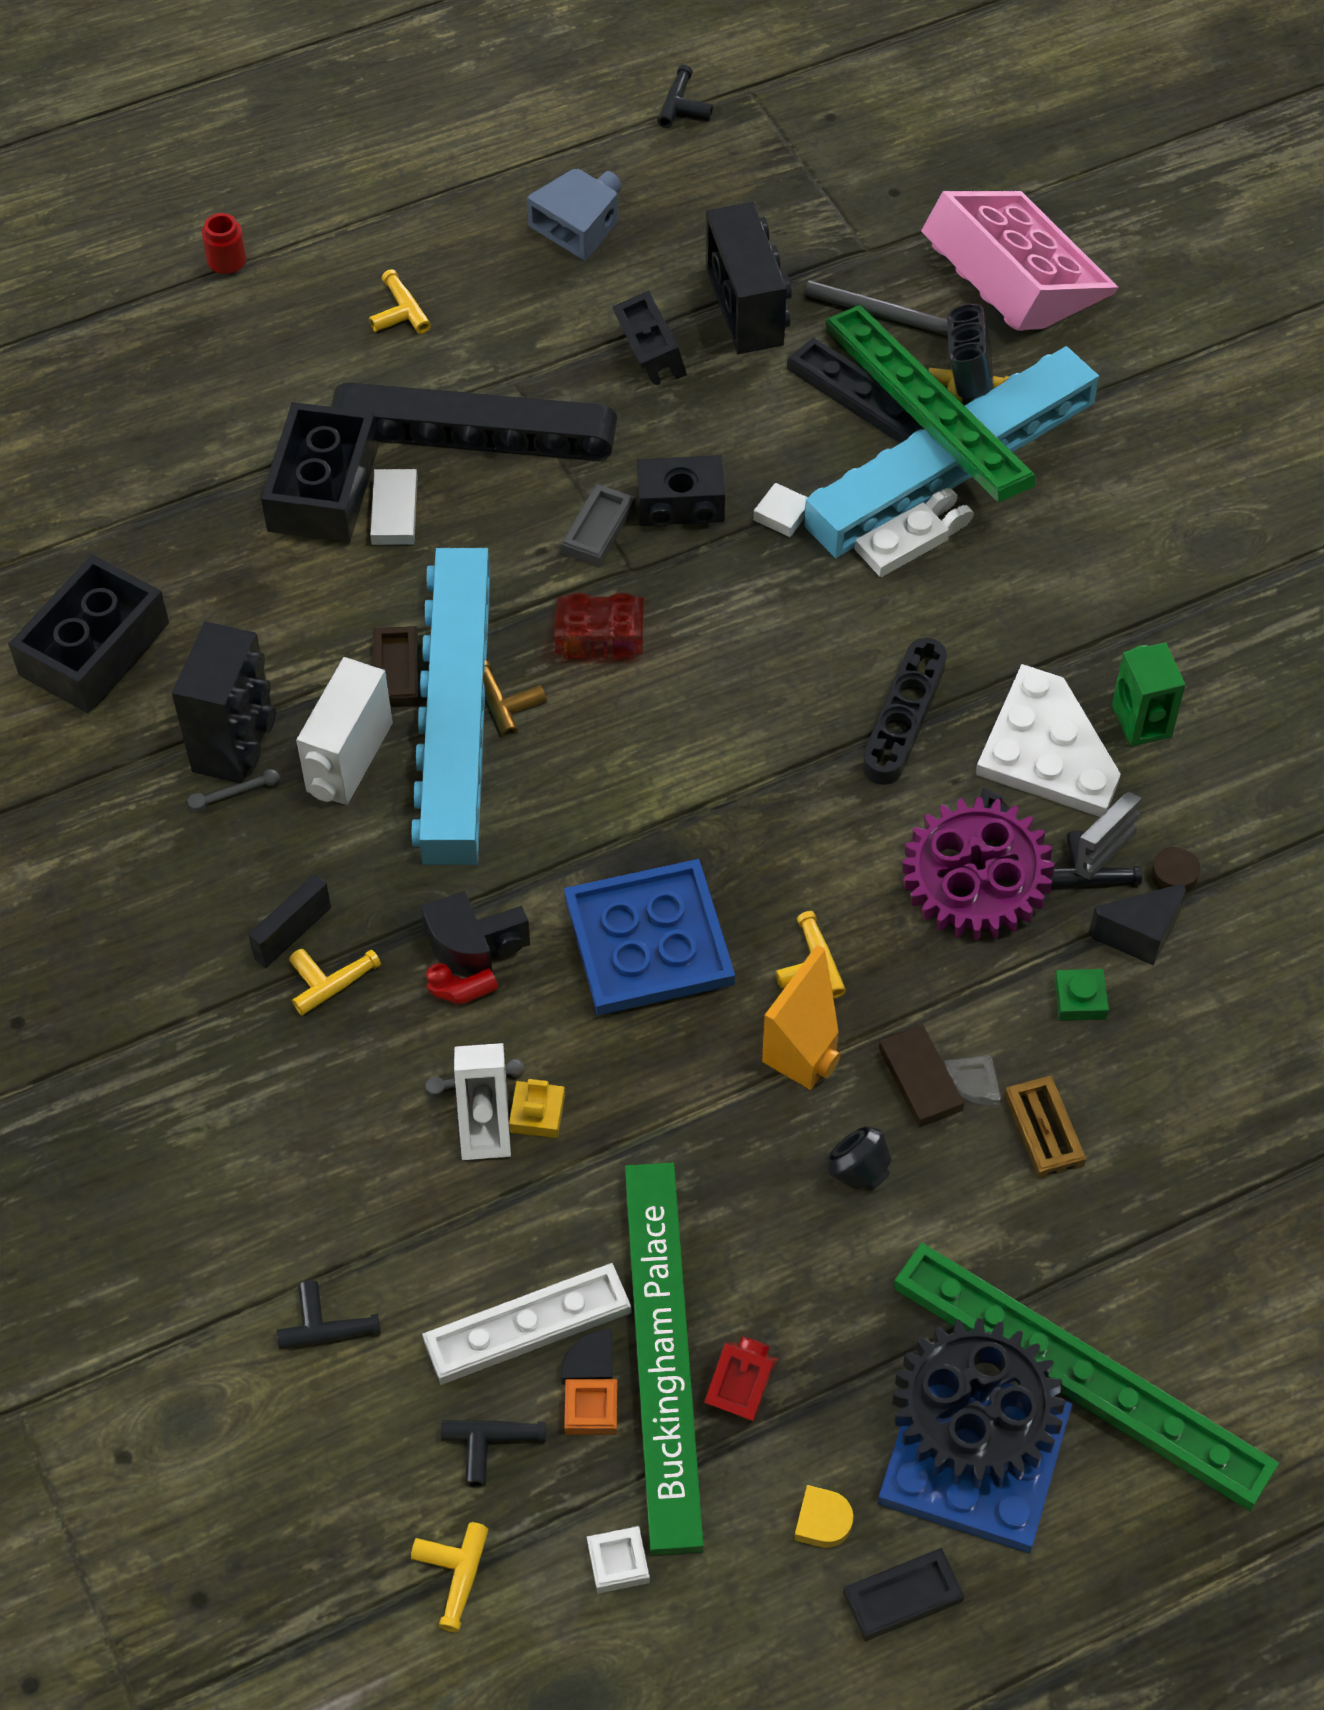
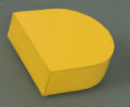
M807 1485L794 1541L822 1548H832L842 1544L852 1530L853 1511L849 1502L839 1493Z

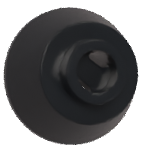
M864 1126L846 1136L833 1148L827 1158L828 1173L853 1189L865 1187L866 1190H872L879 1186L889 1176L888 1166L892 1160L883 1132L878 1128Z

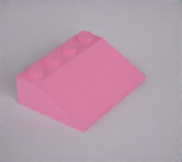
M943 191L921 230L932 242L933 249L939 254L946 256L956 267V272L964 279L969 280L980 291L981 298L993 305L1004 316V321L1007 325L1018 331L1044 329L1114 295L1119 288L1022 191Z

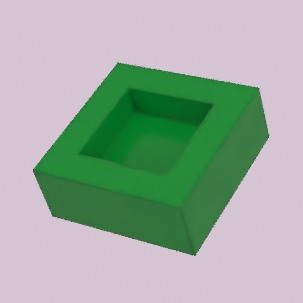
M1104 969L1056 970L1054 984L1059 1021L1107 1019L1109 1007Z

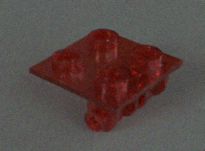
M572 593L566 597H558L554 632L555 654H564V659L586 658V640H590V659H595V640H603L604 659H608V640H612L613 659H634L635 655H643L644 597H634L628 593H616L610 597H591L585 593Z

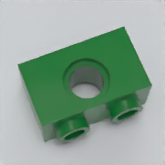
M1166 642L1152 646L1140 645L1130 651L1123 652L1112 707L1130 747L1173 736L1186 684Z

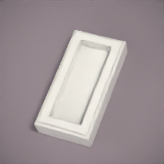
M374 469L370 533L372 545L414 544L417 469Z

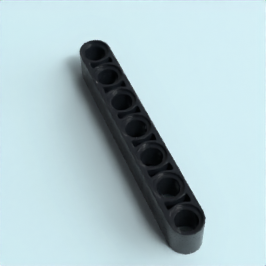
M343 383L338 385L331 407L373 412L375 414L378 442L601 461L611 455L618 419L616 413L611 408L600 404L362 383Z

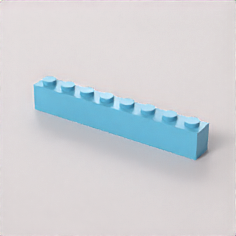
M1065 346L1052 355L1047 354L1043 356L1035 365L1025 371L1011 375L1004 383L992 389L989 393L976 397L965 407L1013 453L1093 405L1099 375ZM920 429L894 448L883 450L875 459L860 468L849 470L841 479L831 485L815 490L805 502L804 527L837 558L854 548L855 540L923 502L926 504L933 494L941 492L946 488L953 489L972 476L925 429Z
M436 548L435 566H427V591L433 592V600H425V626H431V635H423V661L429 662V671H421L420 679L421 697H427V707H419L418 712L419 734H425V744H417L416 767L417 771H423V781H415L414 806L415 809H421V818L412 820V846L420 847L423 865H478L485 711L483 675H485V660H487L490 596L488 548Z

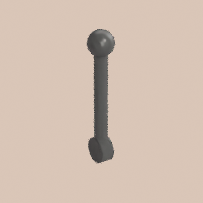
M267 769L261 777L206 796L201 793L192 794L188 798V805L192 812L201 813L207 808V804L262 785L275 786L278 784L280 776L276 770Z
M519 1059L510 1060L507 1066H505L506 1075L513 1078L522 1076L525 1071L523 1062ZM432 1077L426 1082V1092L432 1098H439L445 1093V1090L456 1088L455 1078L443 1081L439 1077Z

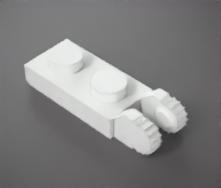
M946 488L941 492L933 494L926 504L923 502L855 540L854 549L879 577H883L946 542L949 536L970 523L974 512L967 505H962L950 511L941 521L938 516L951 509L958 498V495L951 488Z

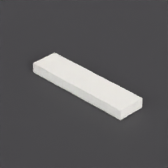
M610 1263L423 1333V1340L439 1382L443 1385L631 1313V1305L614 1265Z

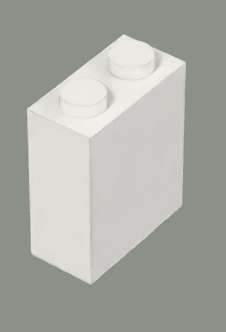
M343 657L296 739L306 792L311 793L317 799L348 805L388 733L393 721L385 670Z

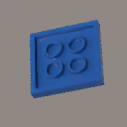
M699 859L564 888V899L597 1016L735 985V973Z
M1008 1383L1004 1386V1388L1016 1385ZM938 1384L930 1388V1391L939 1398H949L955 1395L953 1390L946 1385ZM973 1397L969 1398L968 1404L975 1402V1399ZM988 1400L981 1403L983 1407H987ZM1065 1401L1063 1413L1056 1415L1063 1423L1059 1434H1050L1055 1440L1051 1453L1039 1450L1042 1460L1037 1469L1023 1461L1025 1471L1023 1478L1019 1481L1006 1470L1002 1487L995 1485L990 1474L983 1476L979 1489L974 1487L971 1474L964 1473L957 1485L953 1484V1469L946 1467L937 1476L933 1475L935 1459L930 1456L924 1461L917 1462L915 1457L920 1444L918 1442L904 1445L902 1443L903 1433L910 1426H901L879 1494L878 1505L1030 1554L1072 1403ZM1009 1406L1002 1409L1004 1415L1011 1420L1019 1421L1027 1417L1017 1407ZM952 1417L945 1419L937 1418V1421L943 1424L950 1421ZM961 1429L956 1432L958 1438L966 1443H976L981 1440L979 1434L971 1429Z

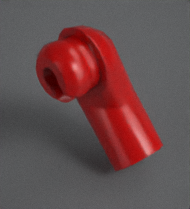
M443 963L432 965L426 972V979L428 981L426 986L429 992L434 997L457 1005L469 1003L498 990L497 981L489 968L465 979L453 975L451 969Z

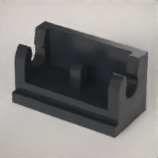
M649 290L612 307L641 368L646 369L653 384H660L658 372L665 367L670 368L676 379L687 375L679 348Z

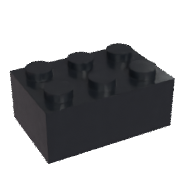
M754 202L706 210V271L737 355L783 346L785 328L790 327V314L786 300L792 298L791 283L788 275H782L780 272L781 263L778 248L776 245L770 246L767 220L765 217H759Z
M296 402L291 403L261 497L267 532L351 542L379 447L375 414L373 412Z
M91 554L8 643L18 675L89 713L169 624L162 591Z
M204 621L172 691L173 701L193 773L243 783L249 768H255L259 761L261 753L260 742L264 733L271 732L274 726L276 708L271 705L269 696L271 683L269 680H266L264 671L265 654L260 652L257 633Z

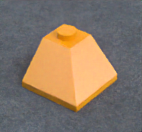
M819 945L815 946L769 1008L764 1018L762 1062L809 1090L814 1087L821 1076L827 1079L832 1074L841 1056L837 1052L839 1031L826 950Z

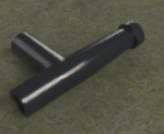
M687 65L679 66L677 77L668 92L657 122L663 128H670L677 113L711 119L713 104L683 98L687 82L693 74L692 69Z
M1076 830L1066 835L1070 868H1054L1053 876L1049 877L1052 880L1051 887L1100 886L1123 883L1141 885L1142 869L1141 866H1133L1132 869L1102 867L1090 880L1076 874L1075 866L1080 837L1084 834V832Z
M314 1280L303 1281L298 1285L302 1326L277 1329L279 1350L332 1342L369 1333L377 1335L381 1334L379 1315L372 1314L368 1318L323 1322L319 1284Z
M442 1420L441 1441L467 1442L465 1485L471 1488L486 1486L488 1442L537 1440L538 1443H546V1422L538 1421V1424L505 1421Z

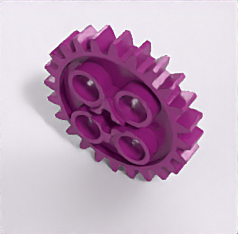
M981 797L976 798L974 808H968L962 798L958 799L957 811L954 812L944 804L940 805V819L938 820L926 814L924 816L925 829L914 827L912 830L914 842H906L905 856L908 858L902 860V873L907 874L904 877L905 890L913 891L911 893V905L919 906L924 904L922 907V918L924 920L937 915V930L939 931L943 930L949 923L955 925V937L957 938L962 935L965 928L972 929L974 940H979L982 929L988 928L993 938L997 939L999 926L1003 924L1011 932H1016L1017 917L1030 923L1033 915L1031 907L1043 909L1045 899L1043 894H1050L1052 880L1049 877L1053 876L1054 863L1049 861L1052 855L1051 845H1042L1045 839L1044 830L1031 832L1033 829L1032 816L1018 821L1017 806H1013L1006 813L1001 812V801L999 799L994 801L990 809L984 808ZM997 839L1002 841L1004 845L992 847L985 842ZM945 849H953L958 851L959 854L947 857L940 852ZM1002 879H1009L1014 881L1016 885L1002 887L996 882ZM956 889H965L971 894L966 897H957L951 892Z

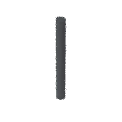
M810 280L806 285L804 293L806 297L849 309L861 305L870 315L948 336L946 318Z

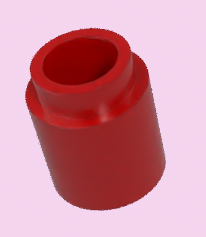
M217 213L207 218L202 229V239L209 268L221 274H230L240 270L247 260L240 224L233 216L226 213Z

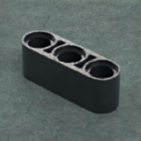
M964 304L952 309L947 316L948 353L958 396L962 398H976L989 393L994 385L991 341L983 307L979 304Z

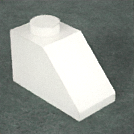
M503 1043L455 1047L454 1074L462 1160L511 1157Z

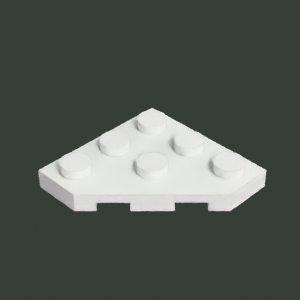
M1021 664L978 761L975 775L1101 817L1108 810L1121 775L1065 679Z

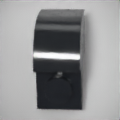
M465 891L420 906L424 932L439 963L446 964L451 969V972L457 975L469 977L488 968L493 973L491 958L499 955L510 956L520 951L522 947L531 945L529 921L522 906L478 921Z

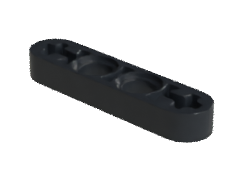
M917 639L908 647L865 748L863 771L865 776L876 784H892L901 777L945 670L947 652L941 642L935 639ZM925 656L933 658L928 661L925 674L919 672L920 661ZM906 687H916L924 693V696L918 700H908L900 692ZM895 720L903 721L908 724L910 730L905 734H894L886 728V725ZM885 747L892 749L890 761L885 766L877 765V762H880L883 758Z

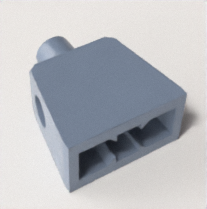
M572 169L527 197L528 225L586 261L618 222L617 193L622 189L621 182L610 171H606L598 179H595L580 169Z

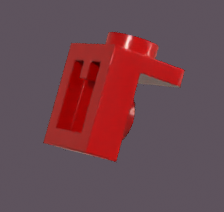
M741 1336L739 1344L735 1342L725 1343L704 1403L749 1420H755L772 1370L776 1369L779 1360L768 1355L770 1346Z

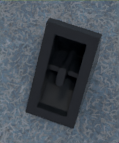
M1183 883L1096 906L1089 929L1092 939L1154 966L1179 917L1186 894Z

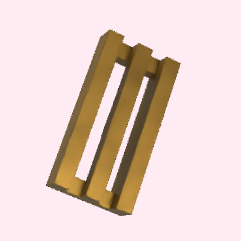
M1052 1076L1006 1087L1005 1099L1037 1178H1045L1048 1176V1172L1055 1171L1056 1174L1066 1172L1067 1167L1074 1166L1075 1169L1084 1167L1086 1157ZM1042 1090L1068 1154L1062 1155L1048 1119L1036 1094L1037 1091ZM1022 1095L1026 1098L1050 1159H1046L1020 1097Z

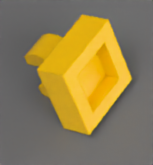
M528 1079V1082L516 1081L509 1120L510 1133L558 1138L565 1099V1087L549 1085L548 1081Z

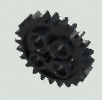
M977 1318L973 1331L968 1332L960 1320H955L953 1335L950 1336L940 1326H937L933 1336L934 1344L920 1337L916 1347L919 1355L907 1352L904 1356L903 1366L908 1371L900 1370L896 1374L895 1384L901 1389L894 1391L892 1405L902 1409L896 1412L894 1423L896 1426H910L903 1433L902 1443L904 1445H911L919 1442L920 1445L917 1449L915 1460L921 1462L930 1456L933 1457L935 1462L932 1474L935 1476L940 1474L946 1467L953 1469L952 1481L955 1485L961 1481L964 1473L971 1474L976 1489L980 1488L983 1476L989 1474L995 1485L1002 1487L1006 1470L1018 1481L1021 1480L1025 1471L1023 1461L1037 1469L1042 1460L1039 1450L1051 1453L1055 1440L1050 1434H1059L1063 1421L1056 1415L1063 1413L1065 1400L1054 1397L1060 1393L1062 1380L1047 1378L1052 1372L1054 1362L1052 1360H1045L1037 1363L1036 1359L1039 1354L1040 1345L1036 1343L1026 1349L1020 1346L1023 1337L1021 1330L1013 1334L1010 1339L1003 1337L1004 1327L1002 1322H998L992 1333L985 1332L981 1318ZM980 1363H991L999 1369L1000 1373L994 1376H987L980 1373L975 1366ZM1013 1381L1019 1384V1386L1004 1388L1006 1384ZM938 1384L946 1385L953 1390L955 1395L949 1398H939L930 1391V1388ZM973 1397L975 1402L968 1404L969 1398ZM988 1400L987 1407H983L981 1403ZM1009 1406L1017 1407L1027 1417L1019 1421L1011 1420L1004 1415L1002 1409ZM952 1417L950 1421L943 1424L937 1421V1418L945 1419ZM961 1429H971L979 1434L981 1440L976 1443H966L958 1438L956 1432Z

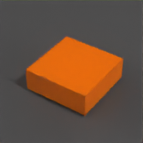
M566 1379L565 1435H617V1379Z

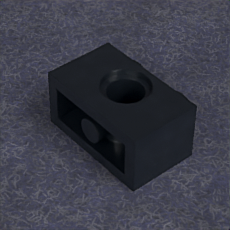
M722 455L637 459L640 526L725 522V486Z

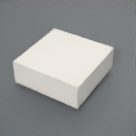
M775 483L755 508L753 520L791 537L805 518V502L807 497Z
M639 1526L587 1536L597 1594L650 1583Z

